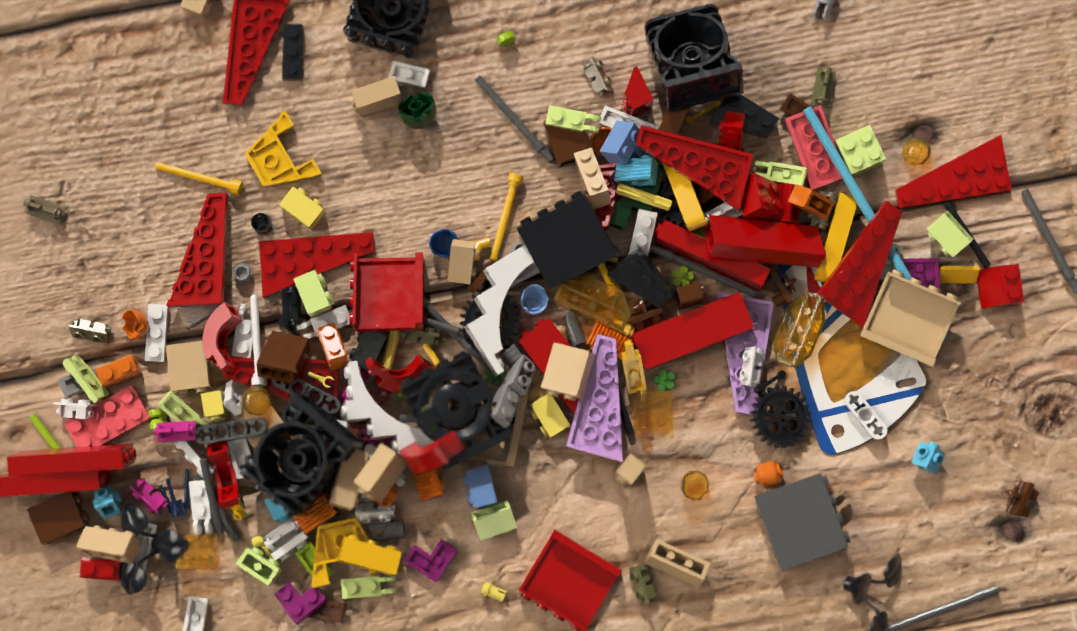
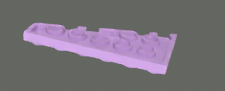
M717 292L718 300L732 295ZM742 296L754 330L726 340L724 343L735 412L752 415L749 411H755V408L751 404L757 403L755 397L759 394L754 392L755 387L740 385V372L743 367L742 356L745 347L762 349V353H764L762 367L755 366L756 370H761L759 384H757V386H760L774 302Z
M597 334L592 351L595 354L583 400L579 399L566 447L623 462L616 339Z

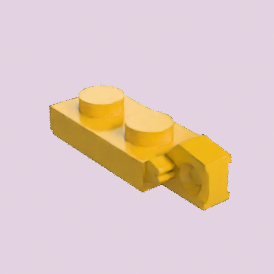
M631 340L624 341L625 352L621 353V361L627 393L632 394L646 391V382L639 350H634Z

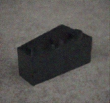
M739 94L724 98L711 118L709 125L720 126V121L725 119L726 111L745 113L744 133L767 139L780 118Z
M640 247L612 267L607 274L658 308L670 300L675 293V289Z

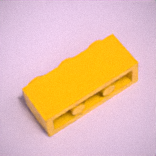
M353 535L343 538L337 562L391 576L396 575L402 553L397 551V547L386 545V548L378 546V542L368 540L367 543L359 541V537Z

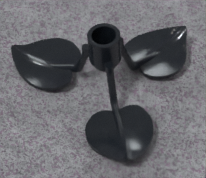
M127 503L124 507L121 518L122 529L124 532L130 531L136 534V537L139 534L153 537L151 547L154 551L137 561L136 564L123 563L121 566L120 582L129 595L140 592L147 583L146 572L143 568L139 567L141 563L159 553L161 559L165 562H174L181 558L191 545L189 541L172 529H166L160 535L144 532L143 530L149 524L147 516L138 506L132 503Z
M898 553L887 563L883 580H872L870 573L861 574L856 578L848 576L845 579L843 588L845 591L852 593L854 603L859 605L864 602L876 612V616L871 621L870 631H885L888 615L886 611L880 613L879 609L865 599L871 583L887 584L889 588L897 583L902 570V560Z

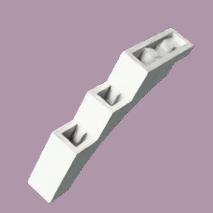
M525 245L483 271L492 285L490 289L474 299L483 316L464 327L495 377L504 371L502 360L494 355L503 349L499 330L503 300L516 277L534 263Z

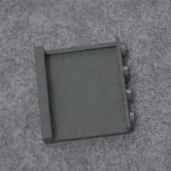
M822 473L754 496L781 571L849 547L848 543L851 540L848 532H843L841 524H844L841 513H836L834 506L837 505L833 494H829L827 487H830L827 476H822Z

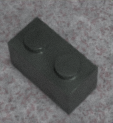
M376 331L360 332L357 337L359 342L357 348L352 349L349 359L357 361L358 367L368 370L365 361L369 357H372L377 362L379 361L388 337Z

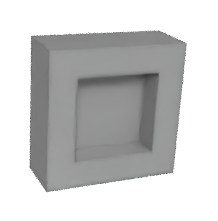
M72 374L59 379L57 382L66 399L84 391Z

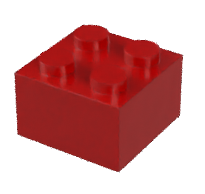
M756 173L748 175L741 202L743 217L762 221H774L783 217V205L779 200L777 184Z

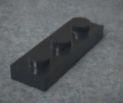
M284 24L283 81H302L303 24Z

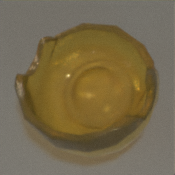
M912 138L903 145L902 155L909 165L924 166L931 159L932 149L930 144L923 138Z
M251 386L242 395V406L251 415L260 416L266 413L271 406V395L261 386Z
M699 470L688 471L681 478L680 489L683 495L692 501L702 500L703 496L709 491V480Z

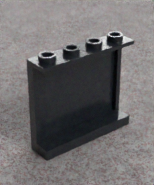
M581 190L571 195V199L567 201L562 199L553 204V208L549 210L544 208L537 212V216L533 218L528 216L522 219L517 228L549 289L618 256L619 250L609 238L587 196V191L583 193Z

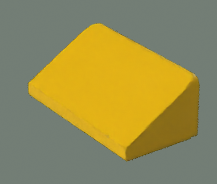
M941 266L939 268V283L974 284L977 281L980 267Z

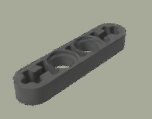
M297 378L295 384H303V391L299 394H305L310 397L312 392L317 391L321 396L320 400L316 402L319 406L324 401L325 395L328 396L325 399L330 403L336 401L335 405L337 408L331 411L329 410L330 407L323 403L322 408L326 412L333 415L341 410V402L336 397ZM272 379L276 387L290 394L295 393L293 391L294 384L290 383L289 389H286L287 384L281 382L279 385L277 380Z
M256 417L202 426L196 429V441L200 444L260 435L268 430L269 424L265 418ZM258 422L263 425L260 431L259 428L250 429V425L258 424ZM239 423L245 427L243 434H238L236 431V426ZM221 426L227 431L225 437L218 435V429ZM203 431L204 433L212 432L213 436H207L204 439L200 434Z

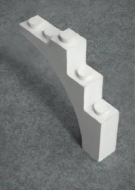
M349 361L346 367H344V377L348 379L349 386L346 387V394L350 400H346L343 406H341V416L345 418V423L368 421L366 423V433L370 435V440L394 437L391 441V449L399 456H401L399 452L401 449L415 441L419 446L433 443L432 440L422 433L421 429L401 423L385 413L366 390L360 376L358 362Z

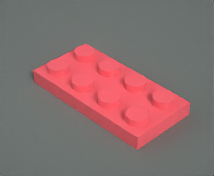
M821 105L812 108L836 148ZM801 112L785 118L784 120L801 167L808 169L806 180L809 189L813 190L842 179L805 114Z
M130 385L99 402L98 406H93V418L86 420L77 419L74 416V418L65 421L64 424L77 447L102 446L151 418L135 387Z

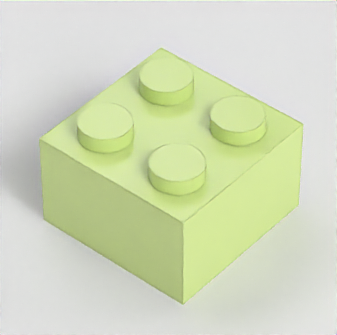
M870 125L834 141L837 151L852 177L879 166L886 160Z
M946 211L927 228L929 231L927 233L934 242L938 241L942 245L940 249L947 256L951 255L954 257L973 240L949 211Z
M313 270L294 278L303 304L311 318L333 310L332 305L335 302L331 293L325 290L328 285L321 273L318 274Z

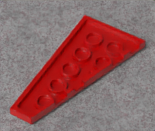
M233 0L223 95L224 105L243 106L291 0Z
M640 126L636 146L736 210H740L753 154Z
M999 135L896 189L895 196L898 209L1011 191L1012 187L1002 136Z
M227 193L207 194L200 213L199 223L194 229L192 242L189 243L179 269L180 274L177 282L173 285V293L170 300L168 299L167 307L221 305L224 302L228 215Z
M886 200L817 292V295L862 328L864 327L903 213Z
M374 233L259 241L262 297H269L274 293L281 292V289L296 285L294 278L313 270L318 274H324L331 269L354 261V254H357L359 259L374 253Z
M231 358L237 370L232 374L223 371V377L291 401L289 398L292 394L276 387L272 379L267 378L266 386H252L251 378L255 374L254 358ZM306 359L298 378L338 399L339 369L330 371L327 360ZM312 372L323 377L331 376L334 381L329 378L326 379L325 384L331 386L326 388L322 382L309 377L308 373ZM283 382L288 385L286 389H289L290 383ZM294 384L293 391L301 393L303 391V384ZM314 391L310 394V398L314 402L320 400L319 392ZM325 395L324 401L320 406L323 407L324 403L330 407V411L332 409H336V401H333L332 403L326 401L325 399L328 396ZM338 413L333 415L330 414L332 417H338Z

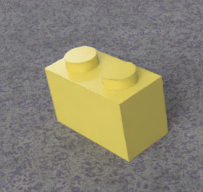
M292 187L279 205L312 230L325 214L322 208L324 205L316 199L313 201L307 197L308 193L299 187L297 190Z
M218 390L201 394L204 415L206 418L211 419V421L221 422L225 421L226 417L231 416L230 411L225 408L223 403L225 397L223 391Z
M547 394L530 404L532 409L529 411L535 420L539 419L542 426L539 428L545 437L549 435L551 439L570 427L569 422L552 395Z

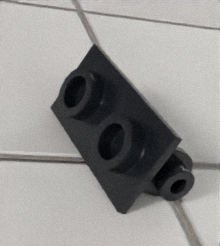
M296 287L281 289L283 327L297 326L302 323L299 291Z

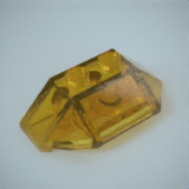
M584 276L561 283L553 299L567 310L574 311L576 315L613 330L624 331L631 316L623 291L591 276Z
M806 291L801 297L786 307L772 341L778 363L796 368L811 357L825 323L824 296Z

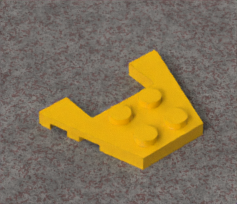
M286 111L281 113L276 122H273L265 134L260 136L245 153L263 187L322 175L314 159L295 168L278 136L295 127Z
M356 517L317 526L312 588L330 584L325 564L337 561L344 537L348 538L349 535L357 536L360 538L359 541L366 543L369 540ZM368 570L369 575H370V574H374V573H379V572H375V571Z

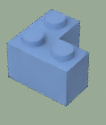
M616 121L600 149V153L609 163L626 165L630 157L635 159L648 154L636 146L640 129L635 123Z
M489 466L466 470V475L463 476L465 486L470 487V493L467 494L469 505L478 509L497 504L498 501Z

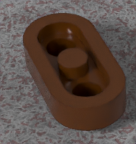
M489 260L477 274L476 278L472 280L471 284L468 285L467 289L472 293L475 291L479 293L485 286L484 281L487 278L483 271L494 264L495 261Z

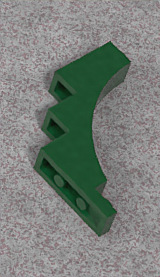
M658 164L656 185L634 186L633 188L657 195L665 170ZM624 196L614 205L610 226L624 231L631 210L638 212L640 208L651 211L653 206Z

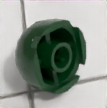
M420 92L418 93L419 96L412 97V95H409L398 105L399 115L405 125L412 129H423L435 120L437 107L432 95Z

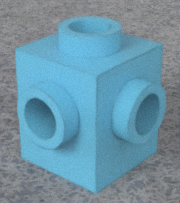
M929 441L928 444L920 442L911 463L922 470L937 474L946 453L940 450V445Z
M112 484L94 491L93 506L103 519L122 513V495L119 490L116 491Z

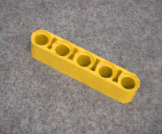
M663 163L689 232L707 225L691 180Z
M839 192L823 248L826 250V257L816 270L814 277L816 281L825 283L842 259L857 202L851 195Z

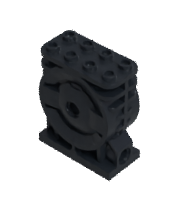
M353 0L349 8L350 13L346 18V26L343 28L344 35L348 38L349 42L356 44L358 42L366 43L367 47L374 49L376 47L384 48L385 52L391 54L398 52L403 57L412 59L413 56H417L421 36L424 34V26L429 12V0H415L416 5L421 6V8L413 6L412 0ZM391 5L397 7V9L393 12H389L387 10L388 7ZM361 11L372 13V17L378 26L394 32H384L378 29L371 22L369 15L361 14Z
M707 4L652 18L645 23L646 42L657 67L658 75L662 80L669 112L744 93L742 65L740 62L738 63L736 57L730 55L727 32L716 5Z
M465 350L456 354L450 362L448 359L439 362L435 369L431 370L429 367L418 374L419 377L415 379L413 376L406 378L399 387L422 433L432 440L433 443L452 431L441 427L432 430L430 427L440 423L447 428H460L472 420L476 412V404L483 401V406L479 408L476 420L468 428L454 431L462 444L466 442L468 449L456 456L450 457L448 463L437 468L439 473L514 436L508 427L503 428L495 419L489 420L492 415L490 392L482 379L481 373L477 369L476 363H474L471 357V353H466ZM461 381L467 385L470 383L474 385L469 389L461 384L445 385L435 393L431 408L423 412L421 410V407L429 404V399L434 389L444 382ZM449 402H457L458 410H450ZM485 428L490 439L480 444L475 443L473 438Z
M293 393L289 398L291 402L283 411L284 422L273 426L262 436L258 445L254 448L255 452L252 455H248L246 458L247 462L241 464L239 469L241 470L240 475L247 480L251 479L255 483V488L263 493L265 491L270 496V501L276 505L280 504L288 516L304 517L307 514L306 510L314 505L313 501L321 496L320 492L326 489L334 479L338 469V462L348 461L355 450L360 449L364 443L305 394ZM310 416L315 420V425L304 422ZM327 431L331 433L333 436H335L334 441L332 437L327 433ZM288 432L291 436L308 435L319 442L321 449L310 439L295 438L291 440L285 433ZM273 449L279 453V458L273 452ZM299 455L303 457V462L301 465L297 463V458ZM283 475L289 480L295 482H306L311 480L313 484L295 485L287 481L283 477Z

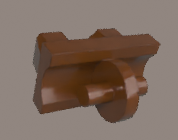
M776 271L770 273V277L765 280L763 285L767 292L776 287L780 293L772 297L776 307L784 304L790 305L793 303V300L786 288L791 293H794L796 289L793 284L797 280L796 278L790 280L786 274L782 276L785 282L783 284Z
M639 298V304L633 306L634 313L627 315L628 321L631 325L633 324L638 332L646 329L645 319L650 318L653 325L663 322L662 313L664 311L662 307L652 306L650 302H643L642 298Z
M1020 480L1019 484L1014 485L1012 490L1006 489L1005 494L1009 495L1007 500L1009 505L1005 512L1016 516L1029 517L1031 508L1026 506L1028 499L1035 501L1039 495V492L1034 488L1035 485L1031 482L1027 483Z

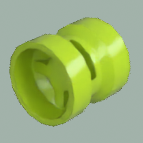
M162 409L148 410L149 417L151 418L150 430L157 428V423L168 422L166 419L168 414Z

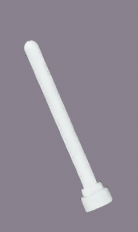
M252 295L250 302L255 374H253L251 381L253 387H261L267 385V378L257 375L256 362L261 354L258 296Z

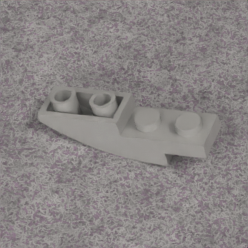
M525 354L521 355L510 369L492 401L494 410L491 417L503 428L510 426L520 397L527 394L537 367Z

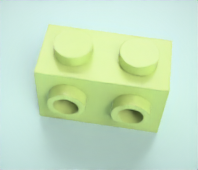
M507 500L471 512L480 541L492 539L496 535L509 533L517 528Z
M257 547L253 549L246 548L236 565L266 585L272 586L282 571V568L279 567L280 563L271 557L268 560L262 556L264 552Z

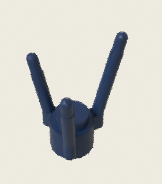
M188 469L185 470L184 503L182 499H175L169 478H166L171 503L163 486H159L162 496L167 499L169 504L167 506L168 511L172 517L187 514L186 509L190 508Z

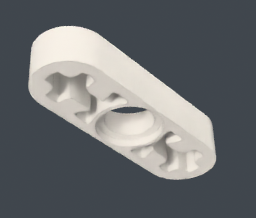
M849 392L844 398L847 408L871 438L875 440L884 438L887 434V427L859 392ZM850 395L852 397H858L857 403L859 406L862 403L865 405V407L860 408L857 411V413L854 409L858 407L854 403H849V401L851 400L849 397ZM863 410H868L871 413L869 421L861 419L860 413ZM874 418L877 420L874 425L877 428L882 427L881 436L879 434L874 435L875 429L872 425L869 428L866 425L871 423Z

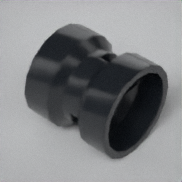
M257 213L251 219V225L257 233L264 235L272 230V221L266 214Z

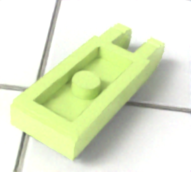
M549 105L545 125L582 133L583 131L598 133L599 128L584 124L585 120L600 122L601 117Z
M755 161V167L768 169L767 174L755 172L756 174L778 184H797L804 187L808 171L806 167Z
M74 355L71 359L66 358L63 361L65 370L73 375L94 404L109 396V392L105 387H102L100 380L80 356Z
M171 390L157 404L176 422L197 421L201 426H208L198 413Z
M396 576L341 579L342 599L397 593V589L394 588L381 590V582L396 581Z

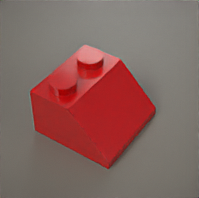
M638 66L634 67L622 104L625 113L633 117L651 110L654 101Z
M1019 264L979 270L977 285L981 309L1020 305L1024 302Z

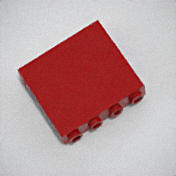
M415 252V257L358 259L357 254H354V261L350 263L351 272H354V278H350V289L353 290V296H350V307H353V313L349 314V324L353 325L354 332L424 330L423 252Z
M554 530L519 588L520 596L529 602L531 599L537 601V607L546 612L548 609L555 612L553 616L560 621L568 620L571 622L570 627L573 629L586 631L622 570Z

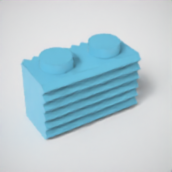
M643 155L641 158L635 159L630 157L626 165L616 164L614 180L618 185L624 184L632 187L656 185L658 163L653 157L649 155Z

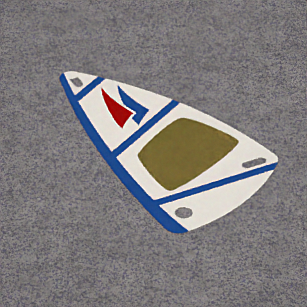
M778 264L779 278L783 284L785 282L782 276L786 274L790 280L793 278L797 280L793 284L796 289L794 293H791L786 288L793 303L790 305L784 304L783 311L796 374L803 398H806L804 401L805 405H810L807 411L812 412L809 418L812 420L811 424L819 446L827 454L839 453L870 440L871 437L845 405V396L852 391L859 392L888 428L917 399L926 385L925 375L916 359L860 336L862 327L817 295V292L824 283L814 280L816 267ZM873 299V301H872V303H871V306H870L868 315H869V313H870V311H871V309H872V306H873V304H874V302H875L874 299ZM912 377L916 379L915 385L903 388L896 387V382ZM849 396L851 399L849 403H854L858 407L854 409L856 413L860 408L865 407L863 403L860 406L858 405L857 396ZM863 410L860 413V417L863 421H869L871 413L868 410ZM875 418L871 423L866 424L868 428L871 425L874 427V435L881 433L882 427L877 428L874 425L877 422ZM836 424L843 426L845 431L844 435L840 438H836L831 434V428Z

